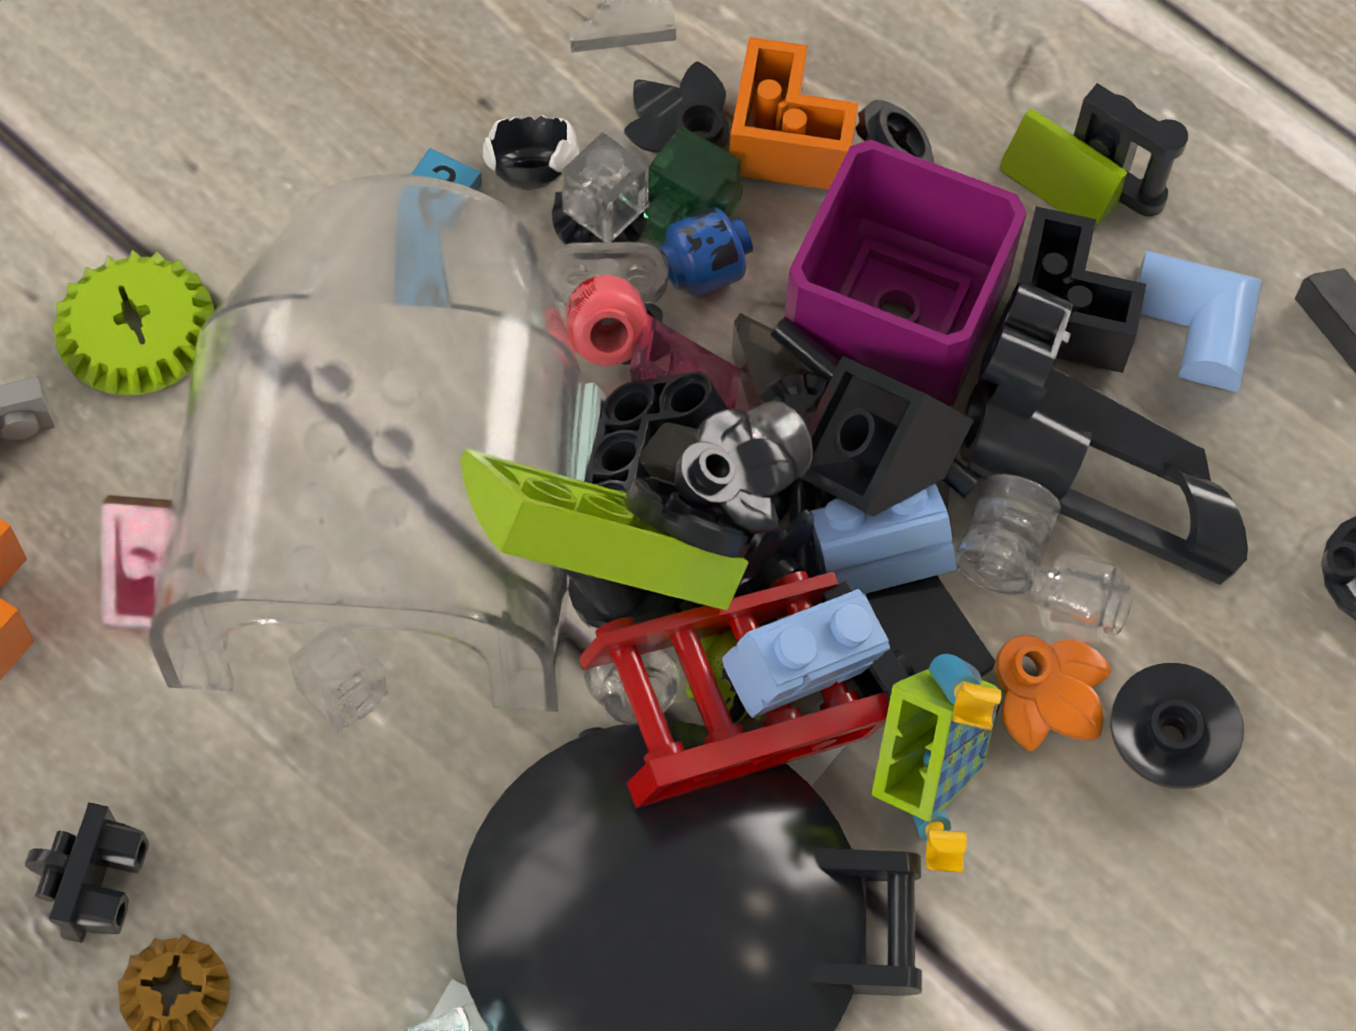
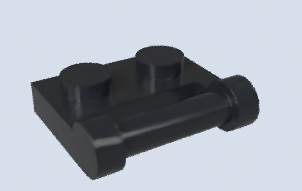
M1097 83L1083 99L1074 136L1128 172L1119 202L1143 216L1152 217L1158 215L1166 205L1168 199L1166 183L1174 160L1181 156L1185 150L1188 141V131L1181 122L1176 120H1156L1138 109L1125 96L1114 94ZM1138 145L1151 153L1142 179L1130 173Z

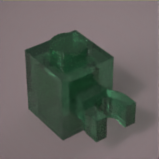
M680 126L647 167V201L651 205L644 212V219L650 222L644 230V238L658 246L666 243V229L670 224L707 208L721 209L729 217L738 206L743 195V187L739 185L741 159Z

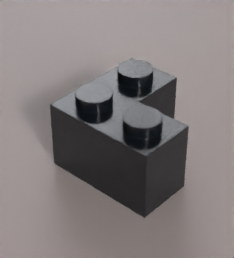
M1036 206L1017 283L1020 280L1025 281L1077 306L1065 329L1066 332L1071 333L1068 343L1058 359L1123 373L1137 335L1147 284L1086 271L1096 219Z

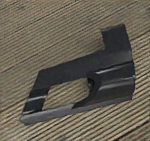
M1020 280L1006 304L984 353L978 383L969 397L964 415L974 420L960 447L962 460L968 462L967 468L979 478L1221 585L1235 575L1247 560L1248 544L1246 530L1239 509L1230 494L1220 485L1211 482L1205 449L1054 368L1053 365L1068 343L1071 333L1066 332L1065 329L1077 306ZM1088 447L1096 448L1180 486L1185 495L1190 514V532L1187 539L1185 540L1071 489L1070 487L1081 467Z

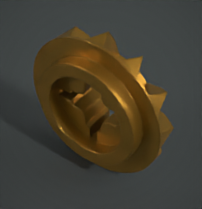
M184 934L178 938L166 940L154 938L150 946L139 954L130 955L128 967L122 979L117 981L119 1010L132 1031H211L223 1017L230 998L229 974L221 958L209 944L192 940ZM178 965L184 984L193 987L195 991H190L189 994L178 995L175 999V1004L170 1006L169 1016H167L168 1011L165 1008V999L162 994L153 991L148 986L156 987L157 983H168L172 972L176 971V966Z

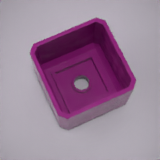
M873 140L852 145L789 269L784 317H788L839 361L842 356H845L921 391L949 407L953 406L1008 286L1027 212L1019 196L1015 193ZM887 303H900L910 310L912 316L906 320L880 310V308Z

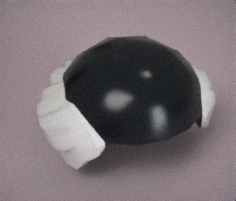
M544 115L539 116L537 119L527 116L523 119L512 117L510 120L507 118L498 120L494 123L489 136L485 138L483 143V159L486 165L494 170L496 175L509 186L527 191L544 188L557 182L563 173L575 164L579 158L580 151L577 136L571 123L563 118H547Z

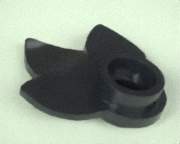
M699 61L694 62L687 69L679 88L637 79L633 87V102L639 118L624 128V134L634 145L649 152L665 153L679 150L691 157L703 158L712 156L725 147L729 138V123L722 113L726 101L725 87L717 75ZM697 130H701V131H705V132H707V133H706V134H695V133H692V132L697 131Z
M734 408L723 409L711 414L700 424L697 433V443L690 445L680 455L676 466L675 484L680 495L691 505L704 509L717 507L733 526L752 533L773 531L779 527L778 515L769 497L780 493L793 482L798 467L794 458L781 444L767 438H753L751 423L745 411Z
M808 509L800 511L789 525L779 532L773 530L756 534L747 555L744 557L749 563L733 598L770 589V585L776 580L795 572L804 571V567L796 560L798 551L813 531L814 514Z

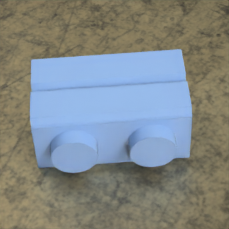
M936 484L927 487L876 516L865 513L839 498L829 502L825 508L811 511L814 514L812 534L821 575L834 572L838 583L846 581L852 591L859 589L865 594L957 570L950 519Z
M857 589L747 632L736 643L737 646L732 647L722 660L723 667L747 714L754 718L830 687L836 681L840 683L862 674L874 663L873 661L879 659L890 647L889 640L865 594Z

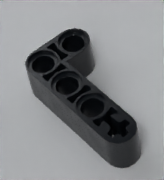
M685 372L635 380L613 390L606 398L602 407L584 482L627 494L632 481L637 478L642 479V477L649 478V476H654L670 481L675 460H678L680 455L690 445L697 443V433L700 424L711 414L728 409L709 377L701 372ZM565 569L568 576L595 612L604 618H616L629 613L641 602L646 591L645 589Z

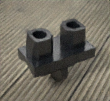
M88 802L77 837L66 831H57L51 850L33 848L28 852L25 867L41 876L35 896L45 901L54 902L49 920L62 928L60 933L62 939L82 943L86 932L100 934L121 933L128 911L129 899L125 892L104 888L101 885L107 867L138 874L139 870L142 869L149 848V841L143 831L124 823L116 822L108 806Z

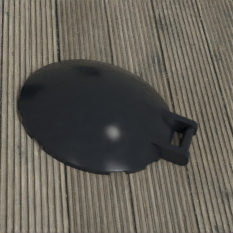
M666 721L674 742H682L685 750L705 745L703 740L708 736L705 726L694 723ZM638 723L615 725L597 730L565 743L526 769L504 791L490 809L476 833L465 861L457 900L459 956L468 991L489 1031H834L839 1025L853 994L910 996L922 993V970L915 967V881L921 878V856L917 853L904 851L852 849L839 822L825 801L803 777L786 763L636 808L627 782L646 764L643 757L649 753ZM866 881L887 882L888 965H866Z

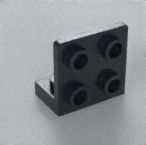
M937 575L865 594L889 640L890 647L879 659L873 661L874 663L862 674L852 677L865 698L884 692L888 702H890L894 684L929 669L933 659L940 654L955 655L976 667L980 677L992 672L995 665L994 658ZM844 581L823 592L821 603L852 592L847 582Z

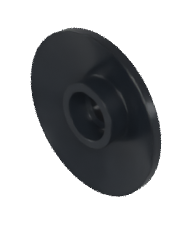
M1161 663L1138 671L1121 687L1111 710V734L1122 759L1141 777L1163 787L1192 789L1217 780L1232 766L1242 747L1244 723L1236 699L1228 688L1212 674L1188 664ZM1165 726L1177 728L1182 733L1183 741L1173 742L1163 736L1161 728Z

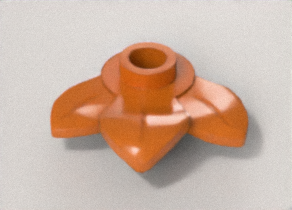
M1021 635L1006 642L997 653L995 675L999 685L1005 691L1001 716L1008 733L1020 746L1029 752L1036 749L1043 742L1049 729L1077 740L1091 741L1099 738L1102 733L1103 710L1099 697L1092 687L1103 682L1111 674V668L1106 659L1097 650L1074 639H1064L1049 645L1038 637ZM1023 656L1029 657L1036 665L1038 672L1036 677L1030 676L1024 671L1022 667Z

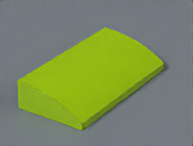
M467 448L464 449L460 459L463 481L473 512L490 541L501 553L728 610L749 563L746 559L730 558L710 553L657 530L640 520L627 509L623 502L626 493Z

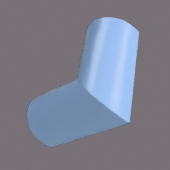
M1146 250L1137 282L1147 284L1141 315L1189 327L1177 378L1238 393L1262 289V279Z

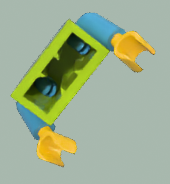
M940 654L933 659L929 669L893 685L871 796L912 814L919 836L927 841L925 859L927 869L963 873L967 833L950 831L951 822L945 807L981 771L985 763L994 719L1000 709L1001 690L995 685L982 680L976 667L951 654Z

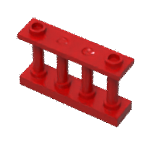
M806 571L786 575L770 585V589L733 598L727 611L706 605L635 624L632 617H624L606 623L595 631L596 638L579 657L582 669L587 670L614 662L649 752L643 757L646 764L627 782L636 808L868 739L885 725L889 702L884 692L859 699L856 691L849 692L845 681L840 683L836 681L832 686L820 690L824 700L819 706L821 711L802 716L800 708H792L791 704L788 703L766 712L767 719L762 722L763 728L744 733L742 725L733 724L700 639L720 634L730 629L736 642H738L747 632L759 628L758 623L787 615L790 616L816 606L822 600L823 592L839 584L834 572L812 578L808 577ZM674 646L708 732V736L703 740L705 745L685 750L682 742H674L640 656L642 654Z

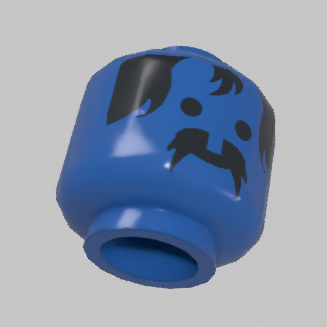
M707 208L670 224L666 229V243L658 247L665 271L675 289L685 288L691 295L704 296L741 280L746 273L747 263L745 255L753 252V244L743 221L740 218L730 221L728 216L718 208Z

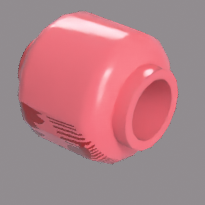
M612 275L594 276L581 282L569 296L565 307L568 339L574 351L587 362L600 366L619 365L632 359L643 347L648 334L645 304L638 290L625 279Z

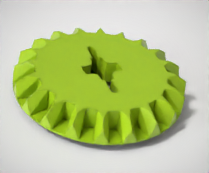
M132 250L128 258L115 260L107 255L105 263L94 270L85 266L83 277L77 283H68L65 298L63 301L56 302L57 317L56 322L52 324L56 347L60 357L75 377L88 386L102 392L131 396L148 394L167 388L179 382L198 366L210 348L214 337L215 311L210 293L204 287L198 274H192L179 259L175 262L165 260L158 252L152 257H141ZM125 301H128L132 310H136L137 314L142 317L143 327H141V331L145 340L144 344L139 343L135 330L131 331L130 326L127 323L124 324L126 322L124 314L127 313L124 306Z

